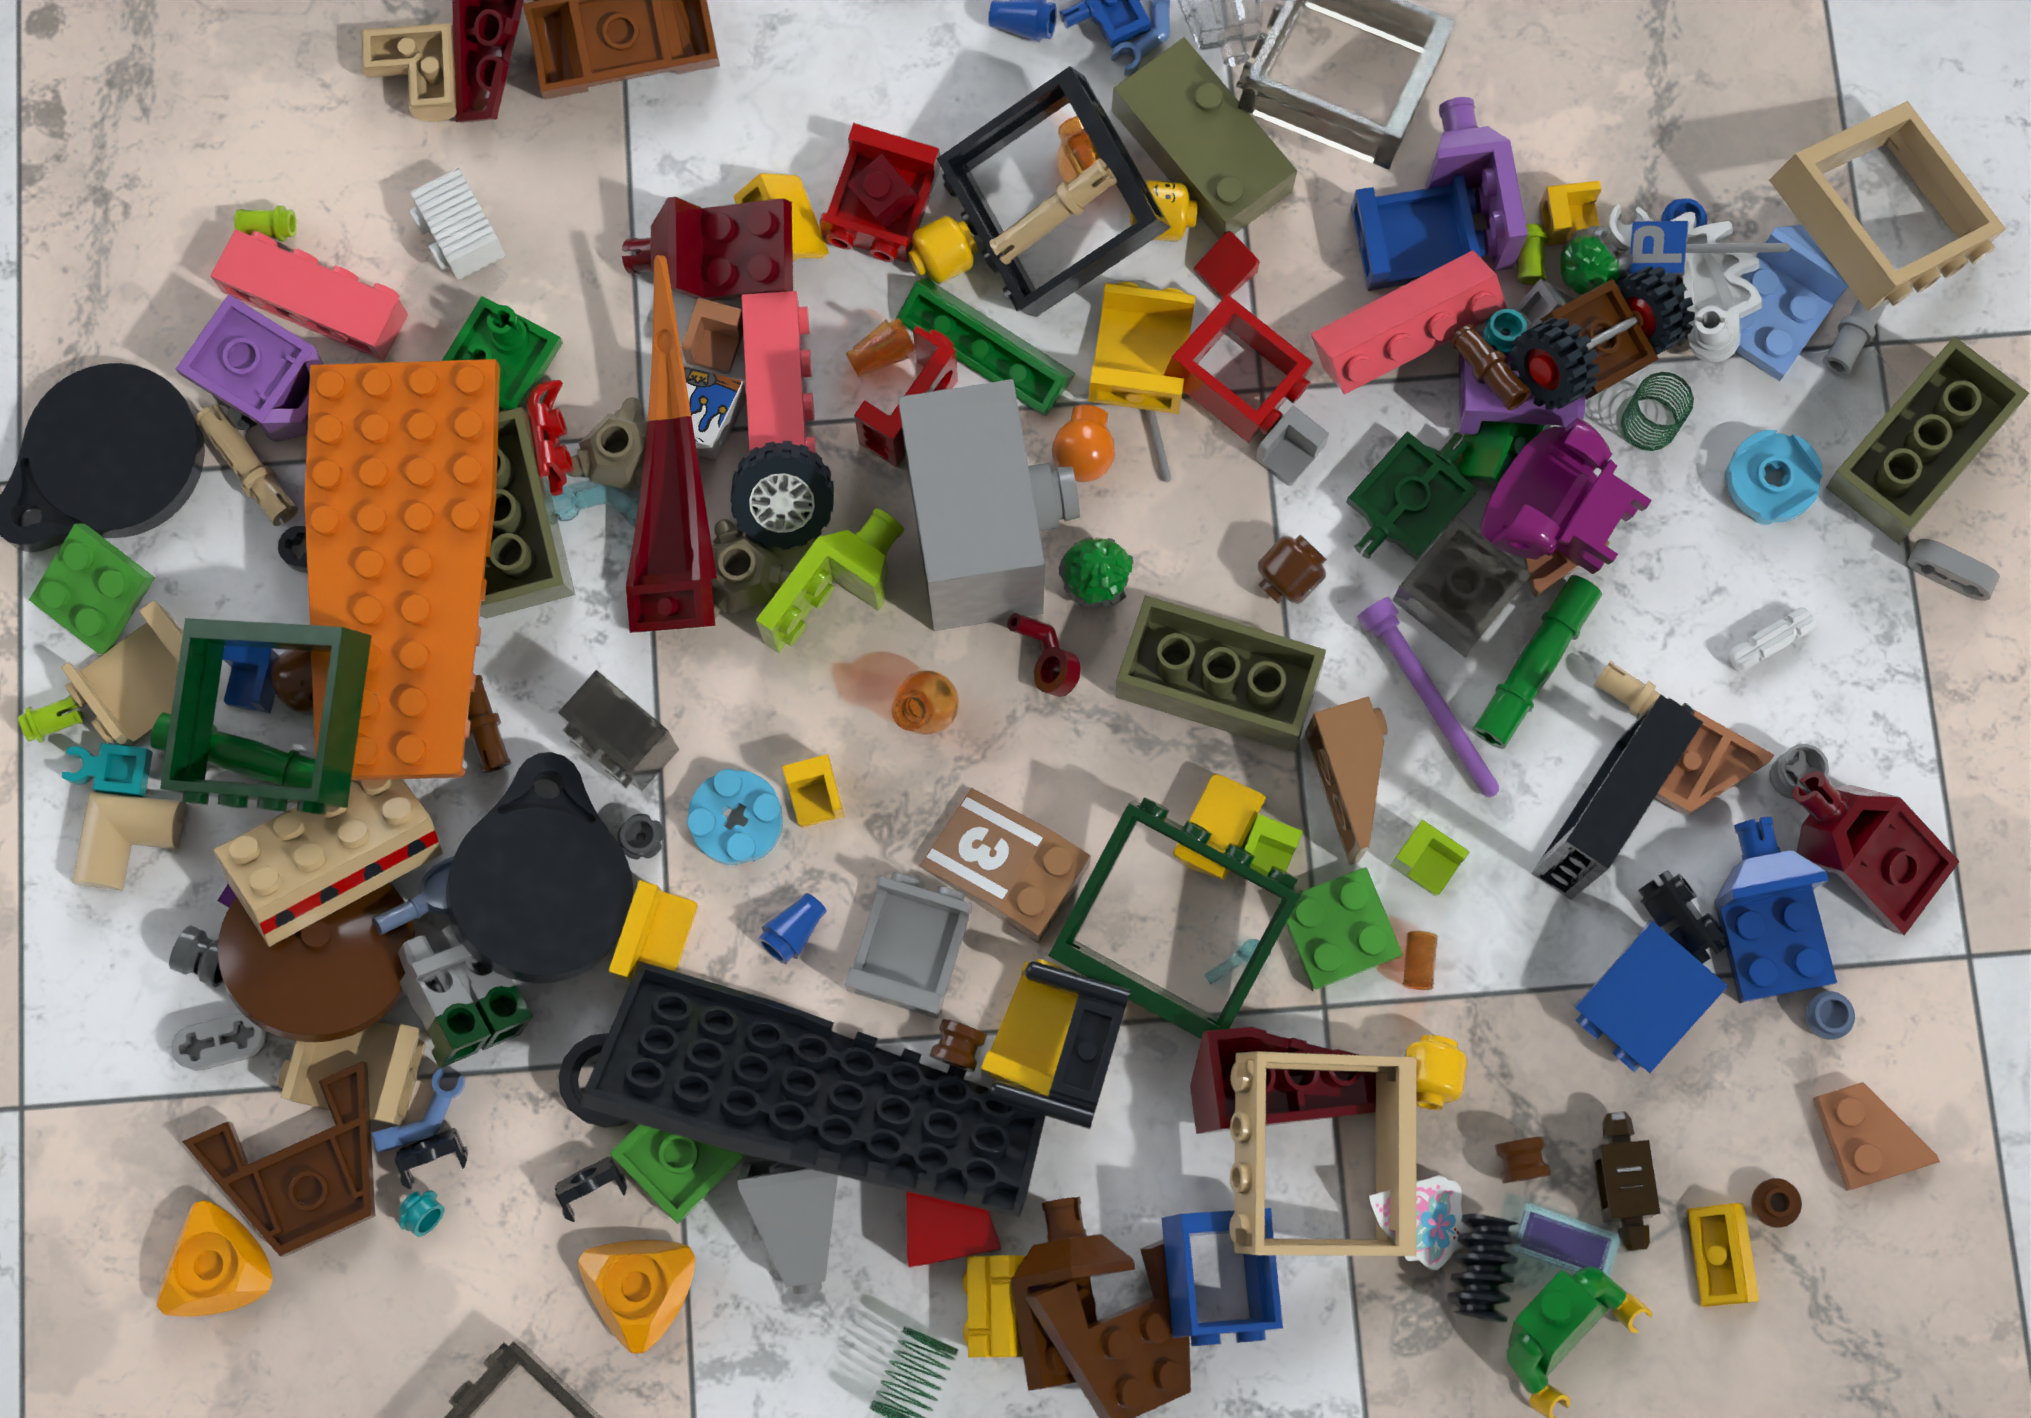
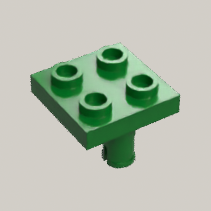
M481 296L442 361L496 359L500 365L499 410L505 412L520 407L524 408L530 392L542 379L563 342L560 336L516 314L509 306L499 305Z

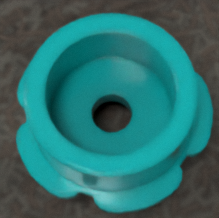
M1501 309L1487 319V328L1483 330V338L1490 346L1495 347L1497 351L1500 350L1508 354L1511 348L1516 346L1513 343L1515 338L1527 331L1526 320L1522 314L1513 309ZM1505 331L1510 333V335L1504 336L1501 332Z
M428 1190L423 1194L416 1191L407 1196L399 1207V1214L401 1215L399 1227L402 1230L411 1231L417 1237L429 1233L439 1223L444 1214V1206L436 1200L437 1193L432 1190Z

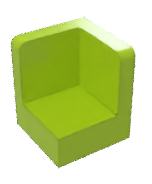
M1258 813L1244 849L1255 856L1252 861L1254 865L1268 872L1272 866L1287 872L1303 831Z
M1422 819L1390 866L1432 895L1438 896L1470 852Z

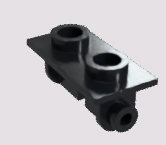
M1669 870L1659 875L1664 883L1662 886L1659 887L1652 880L1638 890L1643 897L1640 902L1660 928L1675 918L1681 926L1673 930L1669 935L1703 964L1711 958L1706 949L1711 947L1718 954L1725 948L1720 939L1725 937V934L1711 914L1707 913L1702 916L1691 901L1696 897V894L1681 874L1673 877Z

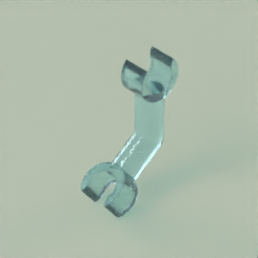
M601 485L576 492L569 487H562L563 493L561 495L553 496L551 494L553 501L571 500L567 508L554 511L559 521H570L579 514L580 509L607 503L622 514L627 522L635 528L639 501L632 500L617 487Z

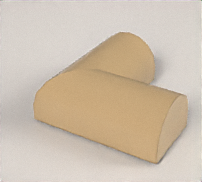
M451 23L361 30L363 72L367 78L408 75L409 110L415 118L439 122L451 119L456 115L453 27Z
M89 791L72 883L78 886L123 891L131 846L140 845L178 850L187 804L181 801Z

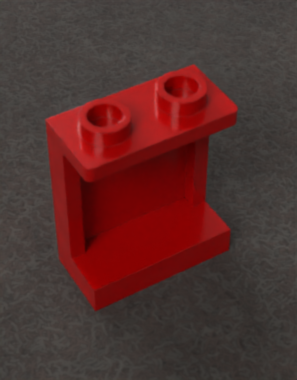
M853 123L848 137L849 152L829 209L827 213H822L819 221L823 238H826L827 242L835 247L849 250L853 246L869 251L870 255L884 262H894L896 259L907 263L909 260L907 252L913 248L912 235L914 231L920 228L941 167L937 161V158L940 156V148ZM881 153L920 198L887 228L875 218L847 184Z

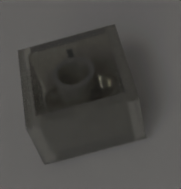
M1457 516L1400 584L1392 601L1466 658L1520 593L1532 574Z
M597 670L593 672L558 712L566 724L562 732L570 738L569 741L589 759L597 753L600 756L598 762L605 768L604 771L625 789L632 783L640 791H643L679 751L667 728Z

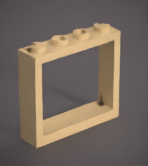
M1908 101L1795 153L1769 179L1770 183L1867 311L1887 301L1892 306H1895L1913 292L1912 288L1917 293H1920L1934 284L1941 277L1940 274L1946 279L1962 269L1969 261L1975 264L1983 256L1996 248L1992 241L2006 230ZM1885 144L1958 238L1898 270L1894 269L1823 175Z
M1275 1052L1236 1053V1063L1231 1071V1084L1235 1091V1113L1230 1123L1231 1137L1235 1142V1163L1230 1171V1185L1234 1192V1214L1231 1217L1229 1226L1230 1237L1234 1243V1253L1249 1255L1416 1256V1057ZM1266 1069L1376 1072V1194L1390 1190V1230L1395 1231V1242L1385 1234L1379 1226L1377 1219L1376 1239L1265 1238Z

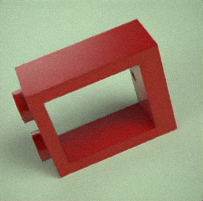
M1227 294L1174 353L1164 376L1184 378L1183 391L1249 444L1259 431L1267 435L1283 416V413L1278 409L1287 399L1294 404L1311 383L1305 377L1314 362ZM1228 329L1287 375L1257 411L1198 365Z

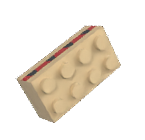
M403 779L351 780L347 808L327 806L326 815L297 812L296 806L214 849L230 888L269 947L443 854L431 817Z

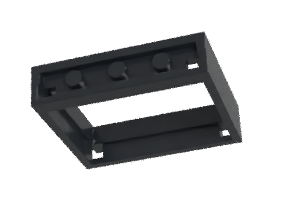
M1071 66L937 158L944 172L942 177L945 181L943 184L945 189L953 198L958 197L964 208V211L961 212L962 220L973 235H979L985 246V249L981 251L984 260L993 272L1000 273L1007 285L1003 288L1005 298L1011 300L1016 311L1020 310L1034 317L1039 316L1171 228L1086 77ZM1070 103L1101 159L1106 163V168H1110L1117 180L1116 185L1137 222L1035 289L1018 256L1006 265L1000 260L1002 253L996 256L992 250L989 241L1004 231L970 171Z
M1660 695L1620 736L1532 871V875L1572 900L1610 868L1702 725L1703 721L1694 716L1695 711L1687 703L1680 705L1671 698L1667 699Z

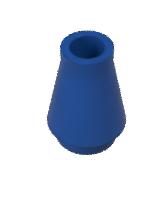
M993 0L989 9V26L1000 28L1036 42H1040L1042 38L1051 39L1056 26V4L1046 0Z
M805 893L797 902L762 926L763 933L759 936L758 942L766 952L782 964H787L791 958L798 959L815 927L827 910L818 899L809 893Z

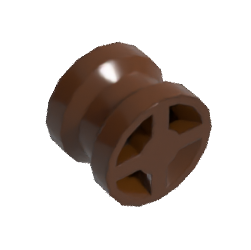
M942 1019L939 1027L942 1036L939 1043L932 1046L929 1056L945 1064H951L974 1072L977 1065L975 1058L977 1048L984 1045L987 1034L967 1025Z
M1543 1136L1495 1145L1496 1154L1503 1159L1505 1169L1501 1173L1503 1184L1551 1175L1549 1165L1543 1162L1541 1151L1545 1147Z

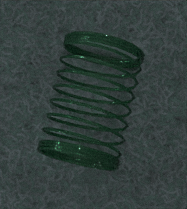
M1669 372L1654 373L1642 380L1621 418L1623 435L1631 445L1640 450L1656 451L1663 449L1673 441L1693 409L1694 396L1688 383L1680 376ZM1661 375H1662V376H1670V377H1673V378L1679 380L1680 382H1682V384L1679 383V382H1677L1676 380H1674V379H1672V378L1657 377V376H1661ZM1656 379L1671 380V381L1677 383L1678 385H1680L1681 388L1686 392V394L1680 389L1679 386H1677V385H1675V384H1673V383H1671V382H1669V381L1656 380ZM1655 382L1668 383V384H1670V385H1672V386L1678 388V390L1684 395V398H1683V396H1682L1676 389H1674L1673 387H1671V386H1669V385H1667V384H1660V383H1655ZM1654 385L1666 386V387H1668V388L1674 390V391L1680 396V398L1682 399V401L1679 399V397H1678L1674 392H1672V391H1670V390H1668V389H1666V388H1664V387H1656V386H1654ZM1653 388L1666 390L1667 392L1673 394L1677 398V400L1672 395L1661 390H1653ZM1648 392H1660V393H1663V394H1665V395L1671 397V398L1674 400V402H1673L1671 399H1669L1668 397H1666V396H1664V395H1662V394H1658V393H1648ZM1648 395L1661 396L1669 400L1672 403V405L1676 408V410L1671 406L1669 402L1663 400L1662 398ZM1650 399L1663 403L1673 413L1675 423L1662 425L1652 422L1641 412L1638 401ZM1640 419H1641L1646 425L1652 427L1653 429L1664 430V431L1652 430V429H1650L1649 427L1645 426V425L1640 421ZM1638 422H1639L1644 428L1650 430L1651 432L1662 433V434L1650 433V432H1648L1647 430L1643 429V428L1638 424ZM1637 426H1638L1642 431L1646 432L1647 434L1653 435V436H1659L1660 438L1646 435L1645 433L1641 432V431L1637 428ZM1635 429H1636L1640 434L1644 435L1645 437L1651 438V439H1657L1658 441L1644 438L1643 436L1639 435V434L1635 431ZM1634 433H1635L1638 437L1644 439L1645 441L1655 442L1656 444L1644 442V441H1642L1641 439L1637 438V437L1634 435ZM1632 436H1633L1636 440L1642 442L1643 444L1653 445V446L1642 445L1641 443L1635 441V440L1632 438Z
M903 1326V1331H901L903 1334L940 1353L904 1340H897L904 1347L933 1362L903 1351L893 1350L896 1355L926 1371L895 1360H889L890 1364L919 1380L885 1370L884 1372L888 1376L914 1390L881 1380L880 1383L907 1399L877 1390L875 1391L876 1394L900 1408L873 1400L869 1409L887 1418H911L900 1412L916 1418H926L882 1395L885 1394L926 1410L934 1411L931 1407L899 1392L887 1384L934 1401H938V1399L892 1374L942 1391V1388L897 1364L943 1381L947 1379L901 1354L950 1371V1367L908 1345L953 1361L955 1360L953 1356H957L959 1349L907 1326Z

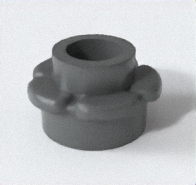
M636 814L620 826L617 838L619 843H622V850L627 857L638 860L641 857L650 859L661 850L662 845L660 842L664 839L665 833L659 821L651 820L647 814ZM644 833L646 835L645 840L638 841L637 835Z

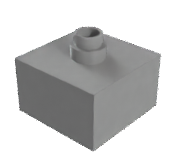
M1014 380L898 397L905 456L934 631L1008 620L1013 613L1026 617L1044 614L1045 561L1039 531L1058 529L1059 520L1062 519L1069 521L1080 518L1079 500L1072 467H1056V470L1051 471L1049 463L1028 466Z

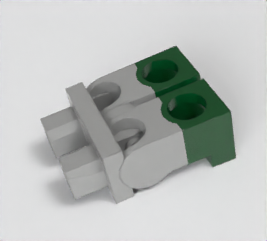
M452 924L443 928L438 935L445 951L434 954L425 936H418L406 941L398 951L402 966L406 972L399 983L405 996L408 995L413 1010L421 1018L435 1046L431 1053L439 1069L478 1053L480 1049L484 1051L520 1036L534 1017L513 980L497 974L476 960L461 943Z

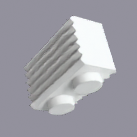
M459 168L410 192L417 206L409 211L422 235L429 231L432 232L436 242L428 246L441 270L450 266L456 279L462 280L464 276L471 275L473 271H479L481 267H487L489 263H495L497 259L504 258L505 252Z

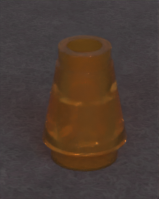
M898 317L891 322L887 319L884 320L858 342L853 349L847 351L846 355L857 375L861 376L866 372L869 373L909 359L907 354L915 350V345L901 319Z

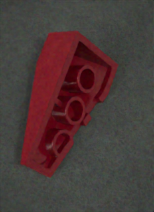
M452 0L456 122L467 123L497 120L524 0Z
M1254 1027L1205 1031L1202 1034L1190 1083L1196 1134L1230 1131L1231 1119L1235 1113V1091L1231 1084V1071L1236 1063V1053L1359 1054L1339 1049L1323 1048L1308 1044L1305 1040L1266 1033V1030ZM1266 1069L1265 1126L1376 1113V1072Z

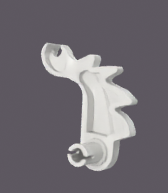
M1617 204L1610 214V226H1604L1611 230L1606 239L1615 244L1618 250L1626 251L1631 248L1632 224L1624 225L1620 222L1623 215L1620 205ZM1640 207L1636 208L1637 217L1635 221H1653ZM1693 212L1684 213L1671 220L1689 222L1687 244H1720L1721 240L1733 233V227L1729 221L1716 222L1695 228L1696 218ZM1686 253L1683 284L1687 290L1684 291V299L1692 298L1693 305L1688 307L1687 311L1695 312V320L1689 322L1693 326L1692 331L1687 335L1692 352L1705 362L1718 363L1731 357L1740 344V319L1762 309L1763 302L1757 288L1747 280L1739 277L1742 274L1756 271L1760 268L1759 259L1750 253Z

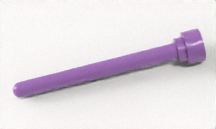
M1389 597L1374 603L1357 616L1367 633L1372 631L1376 638L1382 637L1481 793L1486 797H1494L1499 792V784L1399 631L1397 625L1400 622L1396 617L1399 613Z

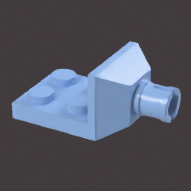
M1803 225L1776 227L1765 243H1787L1790 245V250L1788 252L1758 253L1756 257L1759 259L1760 268L1756 271L1745 273L1741 277L1757 288L1763 305L1762 309L1740 319V344L1736 353L1778 381L1786 374L1833 305L1848 287L1847 283Z

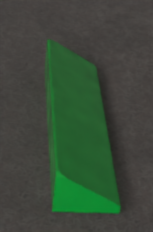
M927 278L915 282L895 319L912 331L916 326H919L928 333L931 330L942 333L954 344L953 348L956 350V359L991 382L1013 379L1017 399L1044 416L1049 414L1075 376L1072 370Z

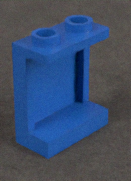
M1463 174L1454 175L1451 183L1446 186L1376 197L1374 187L1355 190L1351 212L1368 291L1406 285L1472 250L1480 257L1485 256L1484 236L1481 230H1475L1472 215L1476 214L1475 194L1472 188H1466Z
M1649 920L1637 933L1638 936L1585 996L1574 1004V1008L1581 1013L1575 1021L1595 1039L1598 1040L1604 1033L1617 1044L1618 1047L1612 1053L1628 1068L1635 1072L1642 1066L1651 1073L1724 992L1728 985L1655 922Z

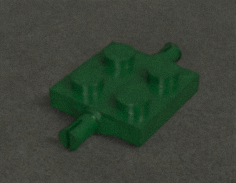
M1408 431L1399 439L1347 498L1346 503L1362 515L1371 527L1361 540L1354 545L1359 554L1372 541L1362 554L1363 557L1369 559L1384 540L1397 544L1413 559L1418 561L1478 491V488L1459 473L1454 464L1456 459L1470 446V442L1466 437L1452 450L1462 437V434L1455 432L1440 451L1425 446Z

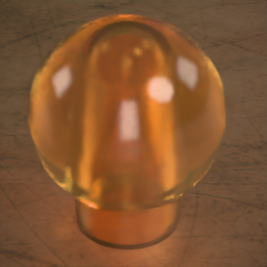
M1078 116L1066 120L1058 129V135L1061 140L1057 152L1058 171L1063 180L1068 183L1092 166L1096 160L1101 159Z
M932 670L914 672L902 681L895 693L892 704V717L895 723L904 730L921 735L940 733L948 728L957 716L959 709L958 692L951 680L939 672Z

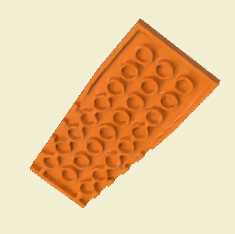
M496 359L310 365L304 499L310 625L345 627L372 635L351 780L461 778L465 775V768L462 765L465 739H469L471 722L468 720L470 695L475 689L476 675L473 673L476 646L480 645L481 637L479 616L481 602L485 601L487 584L484 578L486 557H490L496 505L500 365ZM311 651L315 760L331 652Z

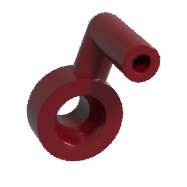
M1013 613L1007 622L1008 629L1039 640L1042 654L1038 658L1034 669V681L1037 688L1044 693L1057 697L1068 695L1075 688L1080 678V662L1078 657L1074 653L1060 648L1056 630L1052 625Z

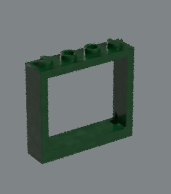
M185 618L160 789L183 793L182 802L208 805L209 796L218 797L217 805L247 808L248 800H258L257 808L281 812L287 811L288 803L297 804V812L326 815L327 806L347 808L372 635L337 626ZM224 646L331 652L312 789L205 780Z
M1146 797L1143 798L1141 803L1132 800L1123 812L1048 956L1086 977L1130 989L1128 1000L1200 1039L1205 1031L1230 1029L1303 890L1295 887L1298 879L1286 871L1272 866L1268 872L1254 865L1252 861L1255 856L1245 849L1229 843L1225 849L1209 840L1212 833L1204 827L1189 820H1186L1184 826L1167 818L1169 810L1161 804ZM1138 821L1282 898L1219 1018L1076 941L1081 928Z

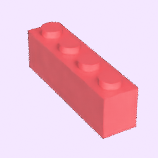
M234 230L210 276L222 293L230 294L238 300L383 362L385 361L408 316L399 300L400 295L396 291L380 283H375L373 287L358 281L359 278L354 273L340 266H334L332 270L318 264V260L303 250L294 248L292 253L277 247L278 243L263 233L253 231L250 236L239 230Z
M1472 250L1311 333V337L1323 369L1345 395L1450 341L1462 327L1468 324H1473L1477 327L1485 323L1495 312L1507 309L1497 274Z
M797 291L742 294L749 455L750 451L754 448H761L765 446V443L773 441L774 443L791 441L792 444L798 446L802 444L809 447V451L815 454V437H807L806 421H814L813 394L805 393L804 378L812 377L810 350H802L801 335L810 334L808 306L800 307Z

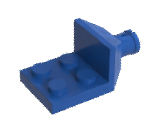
M1761 817L1759 822L1751 819L1734 825L1743 854L1741 856L1742 861L1732 868L1714 900L1719 924L1725 934L1723 940L1739 1004L1831 986L1837 983L1813 889L1829 881L1827 872L1793 850L1781 852L1780 847L1777 845L1772 817Z

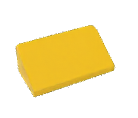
M1214 773L1189 821L1210 831L1212 835L1209 840L1225 849L1229 843L1242 847L1266 796L1223 775ZM1177 843L1173 850V856L1191 870L1221 880H1225L1230 871L1180 843Z
M1731 1203L1688 1208L1687 1216L1701 1307L1758 1302L1759 1294L1745 1205L1743 1203Z

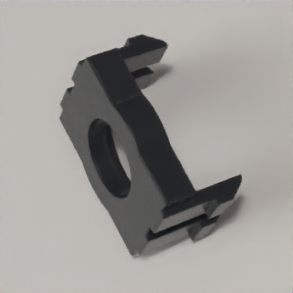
M449 1129L431 1138L400 1148L397 1151V1157H395L394 1161L401 1175V1184L404 1187L412 1189L414 1179L410 1171L411 1168L429 1163L453 1152H456L462 1169L465 1168L468 1149L467 1146H463L457 1129Z
M608 1156L593 1165L585 1167L555 1185V1195L563 1209L562 1214L565 1219L575 1222V1214L570 1202L593 1192L613 1180L616 1181L620 1191L625 1196L627 1189L626 1178L623 1173L619 1172L612 1157Z

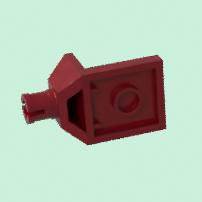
M668 197L651 225V237L641 239L629 238L624 241L622 251H635L636 255L622 256L623 265L631 275L643 272H652L654 274V259L656 255L665 256L671 290L695 299L702 298L709 301L742 298V294L793 291L792 202L781 198L701 208L678 197Z
M1819 771L1805 775L1799 782L1810 794L1807 795L1798 786H1795L1792 791L1793 799L1809 813V816L1801 826L1797 853L1825 871L1838 874L1892 932L1905 936L1960 861L1901 797L1853 785L1833 787L1829 779Z

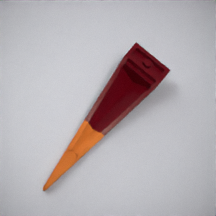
M656 255L654 259L653 339L648 423L639 505L625 586L630 633L716 626L711 579H716L717 575L667 259L661 255Z

